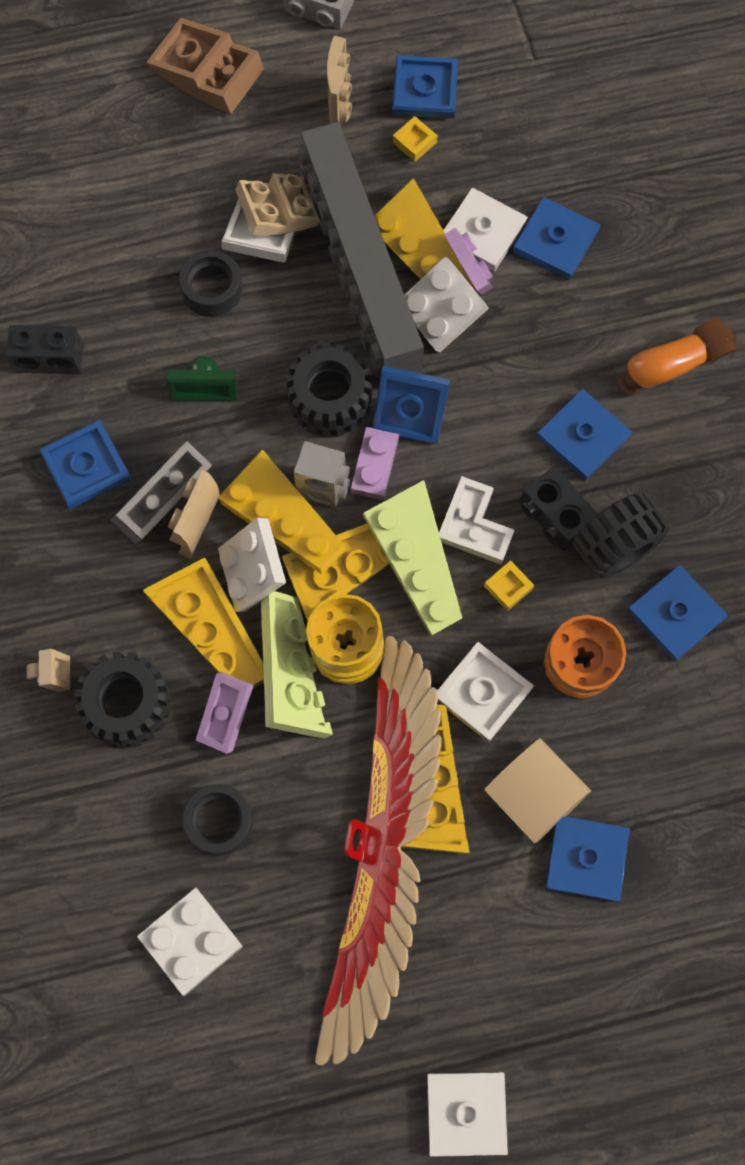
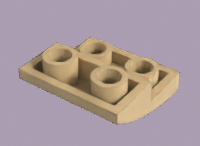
M334 35L327 62L330 124L339 121L341 127L343 121L347 122L349 120L352 110V103L348 102L352 89V84L350 83L351 75L348 73L350 54L346 53V39Z
M273 173L269 183L239 180L235 190L252 234L277 235L293 233L318 226L320 222L301 176Z
M204 470L201 471L197 480L192 477L190 478L182 495L188 501L183 511L176 508L168 525V528L174 530L169 540L181 545L178 554L191 559L219 497V488L215 480Z
M540 738L509 764L484 789L533 843H537L562 817L567 816L591 792L583 781Z

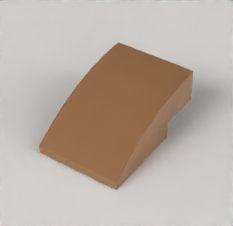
M183 18L178 20L146 62L150 69L175 87L201 102L229 114L234 111L264 70L258 51L233 43L229 33Z

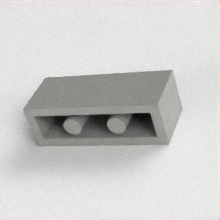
M186 441L110 521L135 544L138 543L182 498L190 478L192 477L197 480L201 471H207L212 464Z

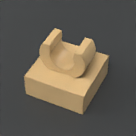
M53 649L40 650L39 663L27 665V679L37 678L39 686L56 692L70 691V656Z

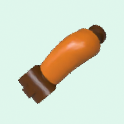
M721 318L708 320L696 327L693 334L641 351L628 361V370L619 377L618 383L626 394L634 396L640 389H651L656 385L666 383L701 364H713L721 357L738 351L739 349L735 344L737 339L730 327H725Z

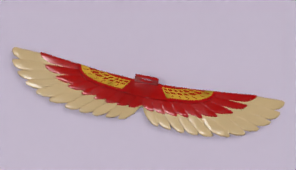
M387 636L385 640L381 676L378 677L376 730L366 823L355 819L350 821L345 845V855L358 860L359 866L348 918L338 950V959L322 1013L323 1022L315 1057L316 1064L322 1066L330 1060L332 1055L333 1063L339 1064L345 1060L349 1050L351 1053L356 1054L363 1044L364 1037L366 1036L367 1039L373 1037L377 1028L378 1017L381 1020L387 1018L390 1010L391 996L397 997L399 968L405 971L408 963L407 947H411L413 941V932L410 924H416V912L412 902H419L418 888L415 882H420V875L412 859L401 850V847L415 840L426 830L429 824V820L425 818L431 812L434 803L429 798L438 784L437 779L433 777L436 775L440 765V759L437 756L441 748V736H435L440 724L441 711L436 710L438 690L434 687L430 689L431 674L427 668L423 671L421 655L415 653L413 657L412 646L406 641L401 642L399 649L398 642L393 636ZM358 829L360 837L359 844L357 849L354 850L353 837L355 831Z

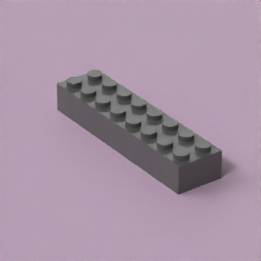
M339 121L301 132L302 146L298 147V154L302 164L299 165L300 174L304 183H309L311 192H309L315 210H319L321 233L324 238L329 237L331 246L328 248L333 265L339 264L341 288L344 293L349 292L350 294L349 308L354 321H360L362 330H359V335L363 348H370L372 358L369 361L372 373L375 378L381 377L383 366L422 374L424 346Z

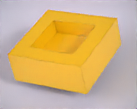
M414 116L393 135V144L416 162L437 143L438 135Z
M510 560L485 582L484 587L509 611L533 590L534 584Z

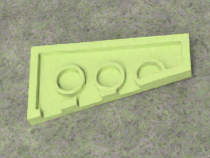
M424 480L364 512L362 515L429 635L432 636L462 619Z
M274 591L261 600L266 727L325 739L333 735L330 722L325 723L321 707L325 706L322 691L316 690L312 674L316 672L313 658H310L306 651L304 642L308 638L298 597Z

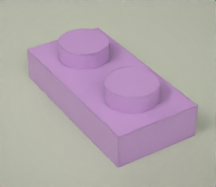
M456 227L444 234L476 290L481 295L491 290L492 286L488 280L493 275L484 260L478 263L472 252L477 248L467 232L461 234Z
M366 427L351 485L352 494L384 501L399 441V434Z
M224 672L217 673L196 741L226 754L232 752L254 685Z

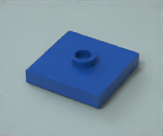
M396 55L392 115L455 119L458 59Z
M543 197L514 245L513 253L571 280L599 232L601 225Z
M383 366L372 428L399 434L400 437L438 444L450 380Z
M582 389L537 433L536 438L587 481L631 437L633 432Z
M101 420L39 449L70 510L131 480Z
M681 565L676 567L627 610L674 662L728 616Z
M566 816L562 817L554 827L545 889L620 902L630 828Z

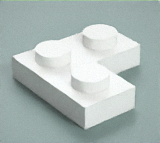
M462 476L439 532L441 543L502 565L514 530L483 519L494 488Z

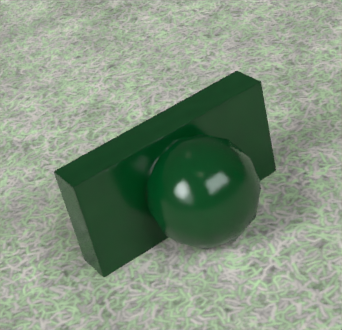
M196 357L189 363L187 370H167L170 400H237L235 370H220L217 363L210 357Z

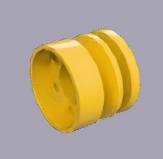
M341 594L329 597L315 607L309 616L306 633L313 661L320 673L331 681L342 684L362 682L373 675L383 660L384 640L380 616L371 603L359 596ZM348 641H353V646L348 645L346 650L341 648V644L346 645Z

